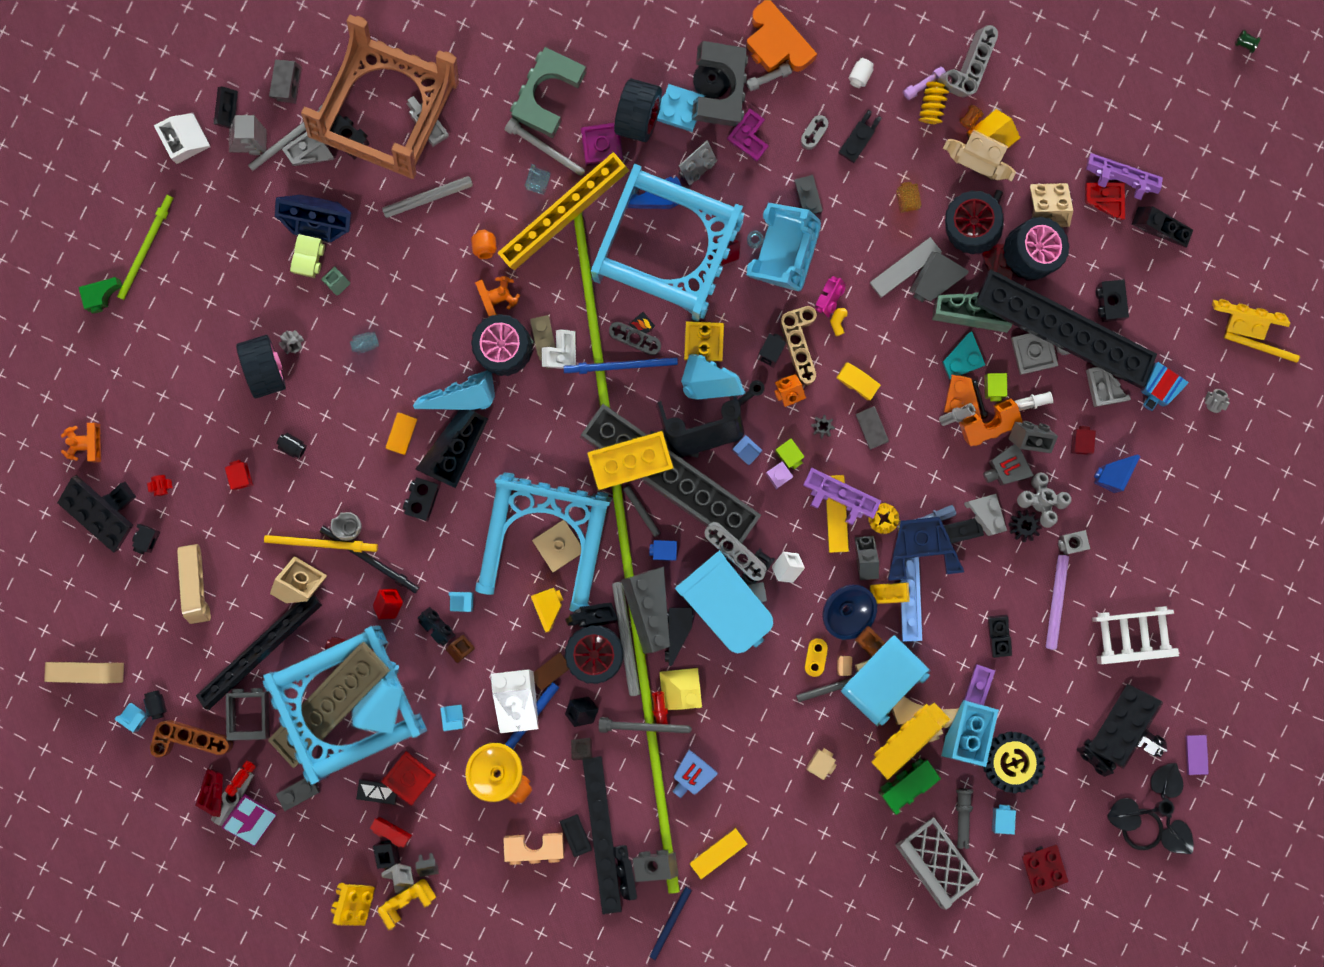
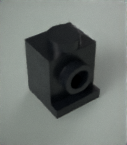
M137 524L136 527L140 529L135 532L132 542H134L132 545L134 547L133 551L143 555L145 552L152 553L160 531L143 524Z
M391 840L379 841L373 846L377 869L384 868L386 871L401 862L398 847L392 844Z

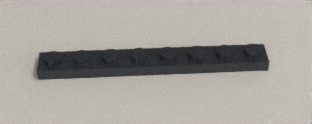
M315 594L308 601L294 604L196 695L204 709L209 711L226 693L235 687L322 606Z
M602 756L583 758L602 914L622 912L615 857H613L614 846Z

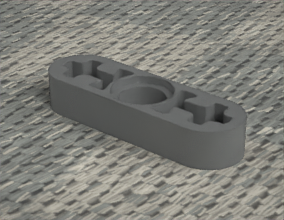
M615 322L609 327V334L616 341L649 355H656L661 350L660 341L651 335L620 322ZM619 326L624 333H626V330H630L626 340H623L624 335L622 334L615 336L613 328L617 329ZM634 333L641 337L640 342L637 344H633L629 340L630 336ZM644 337H646L647 343L652 344L654 341L658 348L650 351L649 346L645 344L644 348L640 346L643 344Z

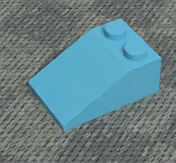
M963 700L945 737L941 756L986 767L999 710Z

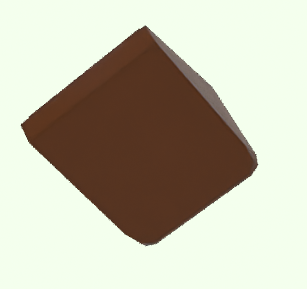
M463 634L446 648V651L456 663L462 661L475 650L474 646Z

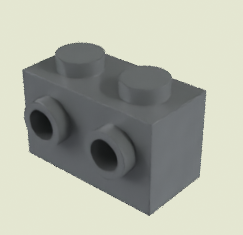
M1028 421L1023 423L1015 422L1009 436V440L1020 449L1052 453L1058 435L1050 430V426L1043 423L1034 425Z

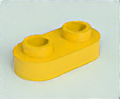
M813 639L808 644L804 667L806 673L812 677L820 676L824 671L828 647L822 639ZM817 644L822 647L819 652H816L814 649ZM814 663L818 665V669L816 671H813L811 669V666Z

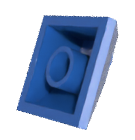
M1134 455L1104 465L1101 468L1099 467L1094 474V478H1096L1094 483L1113 493L1124 491L1140 456Z

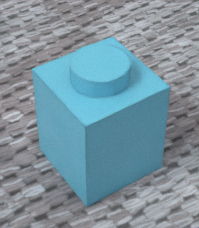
M999 805V808L993 807L992 831L994 833L1015 834L1016 811L1010 809V805Z

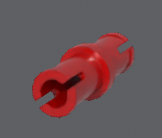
M659 692L652 693L653 715L656 718V724H668V709L665 706L664 692H660V694Z

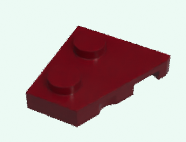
M997 243L989 251L982 253L988 271L991 269L1012 279L1013 272L1004 258L1003 248L1005 244Z
M207 768L195 804L198 808L215 817H220L223 774Z

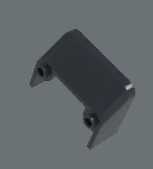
M737 395L729 396L730 401L723 404L721 408L723 419L687 430L680 418L667 419L662 402H657L656 407L670 451L683 458L739 441L744 435V426Z

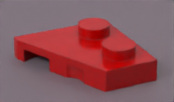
M1086 183L1085 203L1119 220H1125V183H1107L1106 187L1099 186L1098 183Z

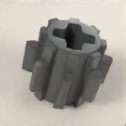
M823 415L822 419L815 417L816 423L811 424V427L816 430L813 435L820 434V439L825 434L830 437L831 433L829 430L835 429L830 424L833 419L828 421L826 415ZM819 423H821V424H825V423H826V424H827V427H826V430H827V431H825L824 429L820 431V430H819V427H820V424H819Z

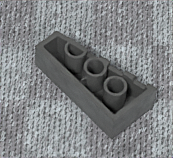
M664 567L655 568L622 579L621 582L643 653H653L670 647Z

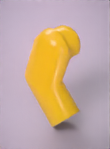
M837 308L830 319L836 337L844 334L841 323L848 315L845 308Z

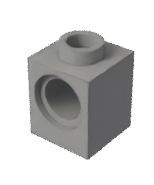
M1086 530L1059 536L1058 546L1064 555L1090 549ZM1070 538H1074L1077 541L1075 548L1069 546Z

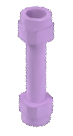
M943 67L937 68L931 76L915 86L910 85L903 90L906 99L915 98L918 92L927 87V82L938 81L941 74L946 72Z

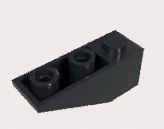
M1153 206L1138 207L1132 221V225L1140 230L1183 247L1188 246L1193 233V229Z
M669 608V612H667L670 647L669 650H665V662H669V666L673 665L692 628V608Z

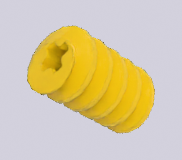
M927 82L926 86L928 88L924 91L927 96L923 97L925 103L921 105L923 111L919 113L922 118L918 120L928 124L942 123L938 116H944V113L939 110L946 108L941 101H947L943 94H948L949 91L945 89V85L942 83Z

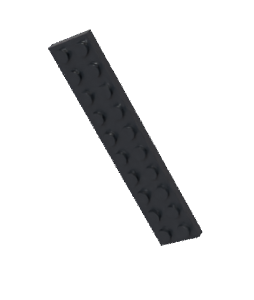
M991 269L986 274L974 304L1140 389L1145 387L1157 353Z

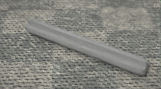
M467 176L382 208L384 216L388 218L473 186L471 178Z

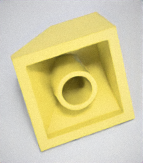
M698 668L660 672L661 692H664L665 706L668 710L702 707Z

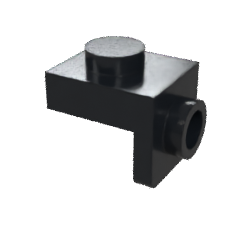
M122 482L112 492L102 496V498L117 511H120L133 501L136 496L128 484Z

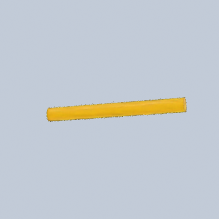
M1226 331L1224 334L1225 339L1296 363L1299 361V355Z

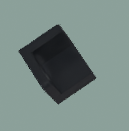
M590 697L572 699L569 701L565 715L574 727L592 724L599 708Z

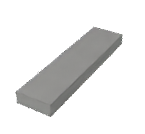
M930 237L869 284L879 297L882 298L921 269L932 251L939 252L940 254L942 251Z

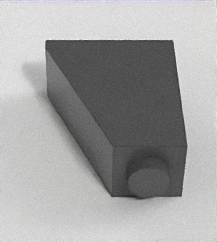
M932 251L912 285L910 292L914 294L913 298L922 303L924 300L931 302L966 276L969 271L939 252Z

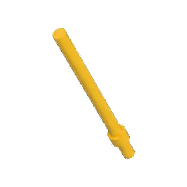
M264 536V543L347 549L360 553L363 551H378V544L363 543V541L343 542Z

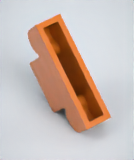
M764 0L753 10L752 24L759 30L747 39L746 48L751 52L752 59L757 64L760 63L768 73L773 72L787 59L789 60L790 68L796 72L804 70L816 60L817 53L771 0Z

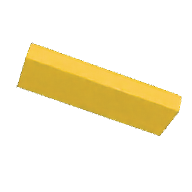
M735 828L689 864L700 879H702L745 847L747 842Z

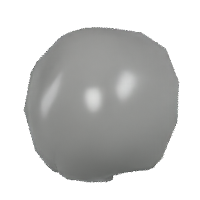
M341 512L336 518L331 520L330 529L333 535L340 540L350 541L360 534L362 523L359 517L352 512Z

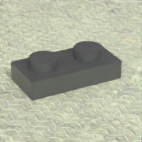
M813 175L795 179L794 183L801 208L810 210L813 214L822 213L823 210Z
M303 779L277 793L276 796L284 811H287L320 793L316 783L311 785L310 781L307 782L306 779Z

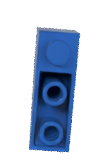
M668 177L665 179L682 186L678 177ZM645 191L641 195H638V193L632 195L627 208L672 209L679 204Z

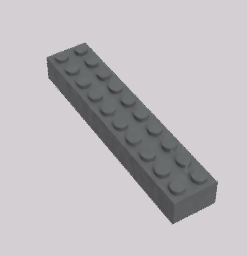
M602 404L580 435V438L598 450L643 437L647 434ZM670 450L668 452L673 469L640 478L642 482L706 527L713 522L719 523L741 543H743L761 514Z

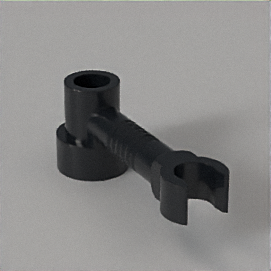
M755 380L750 384L749 391L738 399L740 407L753 396H760L764 393L765 386L761 381ZM756 385L761 387L759 392L754 391Z

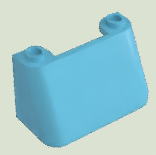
M768 203L767 208L763 212V218L769 226L759 259H753L748 264L747 276L790 290L801 291L820 233L821 221L810 210Z
M894 635L844 686L841 692L877 727L879 724L883 726L890 719L888 716L890 710L910 689L919 682L923 684L930 677V674H928L930 669Z
M390 661L397 675L399 671V665H396L395 662ZM382 678L352 709L353 726L364 730L393 734L402 693V685L399 684V681L392 678Z

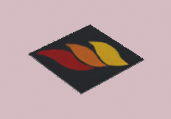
M644 312L629 323L632 328L644 333L649 332L655 327Z

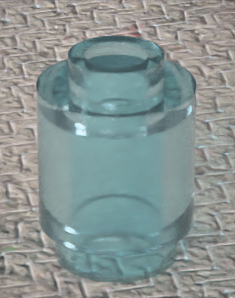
M370 331L352 336L353 340L350 341L352 351L357 352L358 355L375 350V347L379 346L376 333H370Z

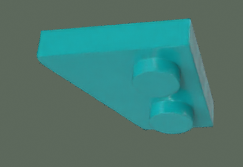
M972 331L965 336L942 362L949 380L952 374L961 376L985 366Z

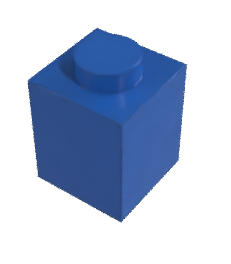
M654 540V544H650L649 556H653V560L676 561L677 541Z

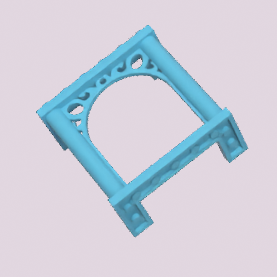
M634 164L591 269L593 281L600 284L603 276L609 277L672 302L690 312L693 321L699 322L700 318H705L708 311L709 302H706L708 294L712 295L716 284H713L715 277L719 278L723 266H720L722 259L726 260L730 249L727 248L730 241L734 242L737 231H740L745 214L742 212L743 206L735 204L734 207L644 172L642 171V166ZM639 189L689 208L704 223L708 234V250L701 265L691 274L679 279H660L607 258L632 195L637 194ZM706 214H708L710 217L712 215L716 216L713 217L710 221L706 220ZM715 222H722L724 228L721 231L714 232L711 230V225ZM723 235L722 237L718 238V243L713 242V238L715 236ZM709 255H712V256H713V259H712V260H708L707 257H708ZM701 271L706 273V275L703 274L704 283L698 276ZM694 278L698 281L700 285L698 291L690 289L688 285L690 279ZM684 283V288L686 291L682 290L683 287H677L678 284Z
M381 626L366 628L362 634L281 671L271 672L263 676L265 679L263 681L264 687L267 691H270L273 697L271 699L272 705L275 710L278 709L281 715L279 717L280 723L283 728L286 727L289 733L287 739L291 746L294 745L297 751L295 757L299 764L302 763L305 769L303 775L307 782L310 781L311 785L329 777V774L411 736L414 738L428 731L420 713L414 715L403 688L399 708L405 720L394 725L393 734L377 732L353 744L331 745L314 736L305 724L301 707L302 697L309 682L320 672L343 662L362 642H365L371 649L373 648L375 654L391 670L385 676L386 679L392 678L399 681L383 646L388 644V641ZM301 679L303 681V685L301 687L293 683L294 681L298 683ZM294 688L298 692L297 698H288L285 695V690ZM288 703H295L297 707L296 710H291L293 707ZM298 722H302L301 728L298 726ZM306 738H310L312 740V744L309 748L308 741L305 742ZM316 745H320L323 748V753L319 759H315L312 756V751ZM328 749H332L334 754H329L330 757L326 758Z

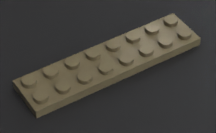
M365 642L360 643L302 704V715L306 726L321 741L391 671ZM298 722V726L301 728L303 724ZM281 726L268 741L294 769L299 765L295 757L297 751L294 745L291 746L287 739L289 733L286 727L283 728ZM306 738L305 742L308 741L309 748L312 744V740L310 738Z

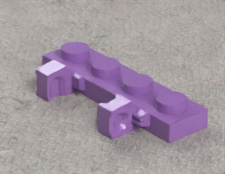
M1092 153L1088 157L1086 170L1099 176V186L1106 187L1109 180H1119L1136 188L1134 198L1142 200L1145 192L1159 194L1163 177Z
M814 468L810 469L803 486L812 490L811 495L814 496L810 506L818 509L822 499L827 500L830 498L846 506V510L850 511L845 521L850 525L854 524L857 517L862 518L863 515L873 519L881 503V500Z

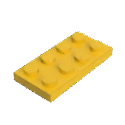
M662 431L587 453L598 491L673 469Z

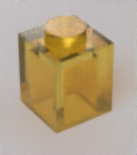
M912 182L900 184L901 186L896 190L900 213L919 210L922 205L918 184H912Z

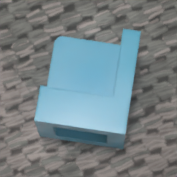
M449 592L450 611L473 612V592Z
M129 703L123 713L116 716L115 720L131 732H137L148 717L147 713L133 703Z
M462 705L441 708L443 731L465 728Z

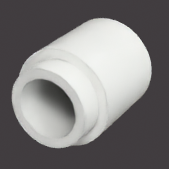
M860 58L848 78L851 81L850 84L856 88L865 87L873 72L874 64L865 58Z

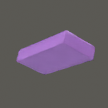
M1185 735L1187 774H1208L1207 735Z

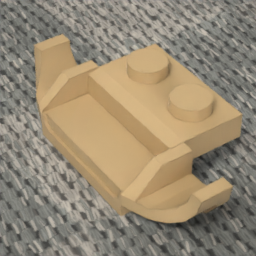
M973 130L966 144L954 139H948L943 149L949 152L951 158L956 163L975 170L992 180L1008 179L1012 181L1016 174L1012 167L1001 161L1008 146L976 130Z

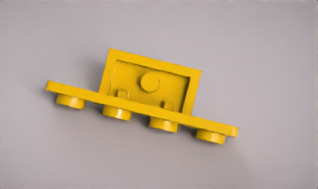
M1223 299L1219 301L1213 300L1212 302L1214 310L1231 314L1226 326L1227 332L1264 340L1270 323L1286 327L1290 326L1288 317L1283 313H1268L1267 310L1262 308L1255 310L1244 304H1230L1229 301Z

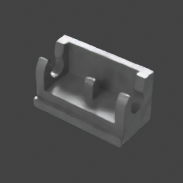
M275 59L269 97L276 98L280 102L296 104L302 67L295 61Z

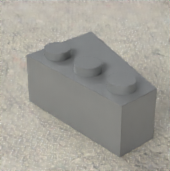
M235 115L231 129H229V152H249L251 155H260L261 152H265L267 142V130L254 115Z

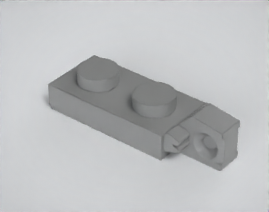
M413 96L407 100V105L411 109L409 111L411 118L417 123L423 103L419 104ZM437 120L428 139L433 147L449 136L439 120Z

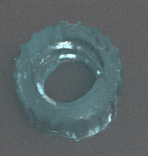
M754 230L747 236V244L751 248L757 249L763 244L764 237L759 231ZM752 236H758L760 241L755 244L751 242Z

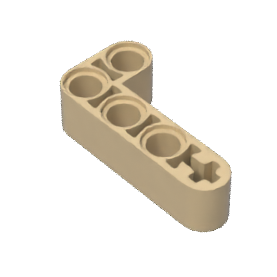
M810 306L787 312L780 321L796 375L801 384L805 386L812 384L816 378V371L802 331L803 327L813 324L817 316L815 309ZM810 312L812 319L807 321L802 317V314ZM788 317L792 318L794 320V325H785L784 319ZM794 335L798 336L800 338V343H791L790 337ZM799 353L804 354L806 361L798 362L796 355ZM807 364L809 366L806 367L807 374L812 375L809 378V380H807V378L802 377L805 374L804 368H802L801 370L799 369L801 367H805Z
M199 544L178 547L180 597L183 617L190 624L210 621V608L205 602L200 546Z
M45 662L44 682L121 683L123 682L124 663Z

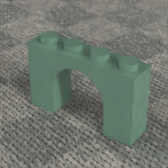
M545 47L543 52L540 51L535 60L537 64L534 69H530L527 75L528 81L526 85H522L519 91L520 97L517 102L515 101L512 104L510 112H512V117L520 123L554 138L561 124V117L541 108L534 99L536 88L547 79H559L579 88L586 74V66Z

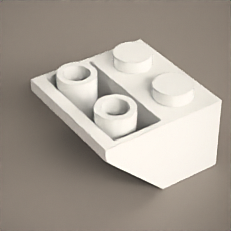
M193 113L172 116L154 125L170 158L176 164L211 147Z

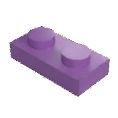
M976 664L964 701L984 706L995 670Z

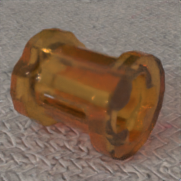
M970 105L968 112L963 118L959 119V122L966 129L973 130L975 123L979 118L983 117L984 113L978 107Z

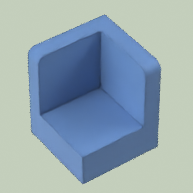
M746 435L732 449L747 465H750L763 451Z

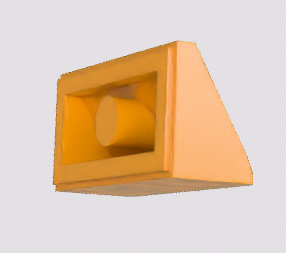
M398 412L385 448L406 455L418 419Z

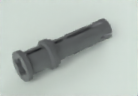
M957 788L958 804L955 806L956 811H958L957 848L963 849L965 847V849H969L970 812L973 810L971 794L973 789Z

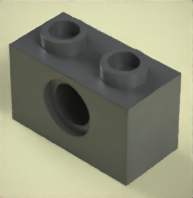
M668 850L656 851L657 854H651L650 851L640 852L639 856L632 859L635 881L667 880L679 876L676 853H668ZM653 861L657 863V869L653 866Z

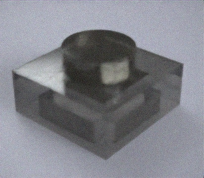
M590 738L571 740V756L573 761L592 759V740Z

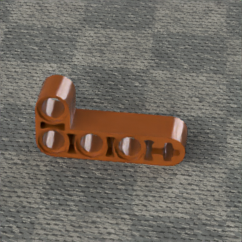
M167 720L160 722L156 726L150 745V752L154 757L166 756L171 753L175 742L222 755L232 750L233 742L232 740H227L224 735ZM165 724L169 725L170 727V733L168 735L165 734L163 731V727ZM183 730H187L189 733L187 740L182 738ZM202 735L207 737L208 741L206 745H203L200 742V737ZM223 742V745L226 747L224 749H221L222 747L220 745L213 744ZM159 743H162L165 747L163 753L158 751Z

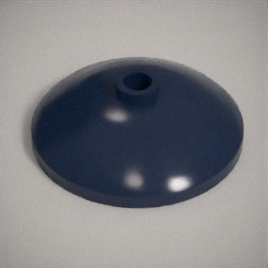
M847 585L839 588L832 593L824 605L822 619L825 628L832 636L838 639L849 640L857 638L867 626H872L876 618V599L867 588L860 585Z

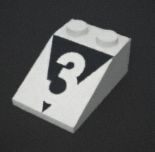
M521 670L491 674L492 693L500 733L539 729L534 671Z

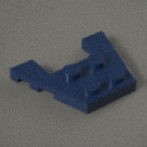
M940 517L900 521L888 581L907 579L905 558L941 554L944 555L946 574L964 573L963 566L949 540L950 538Z

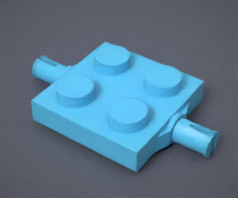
M668 84L666 93L661 98L657 121L693 132L697 121L692 120L693 101L698 96L704 97L705 95Z

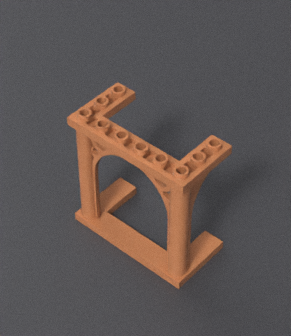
M349 15L347 26L350 38L337 77L319 112L305 106L301 112L309 138L414 180L416 175L415 166L452 88L456 89L459 84L457 57L450 52L439 50L436 55V63H428L416 55L404 53L399 48H391L382 41L376 42L371 40L368 22L360 16ZM369 54L376 57L377 62L375 65H370L366 61V57ZM381 59L387 61L388 63H381ZM361 61L365 67L364 69H359L362 66L360 64ZM390 69L407 75L416 83L422 95V111L405 147L394 143L392 147L393 156L330 131L352 85L361 76L374 70ZM415 73H417L418 75H422V76H421L420 78H419V77H416V76H415ZM425 79L435 80L432 86L424 87L422 85ZM426 92H430L431 96L428 97Z

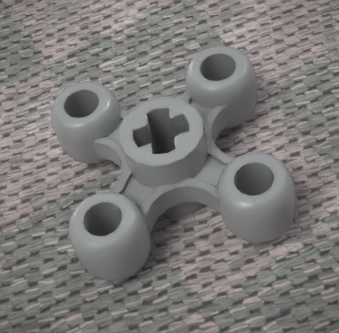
M1039 472L1031 479V485L1036 489V494L1024 491L1018 496L1017 503L1022 508H1028L1033 505L1035 510L1042 513L1040 517L1041 525L1045 528H1050L1058 520V516L1052 511V507L1056 506L1058 509H1065L1071 503V496L1067 492H1061L1056 495L1053 490L1047 488L1048 476L1045 473Z

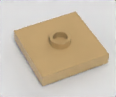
M562 520L532 540L552 572H555L581 555V544L565 520Z

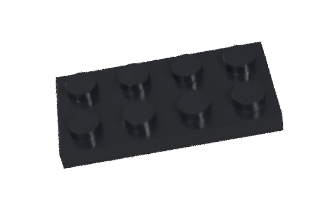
M77 475L70 479L57 502L113 553L119 550L133 527L132 523Z
M1127 684L1089 749L1096 755L1124 769L1163 705V702Z

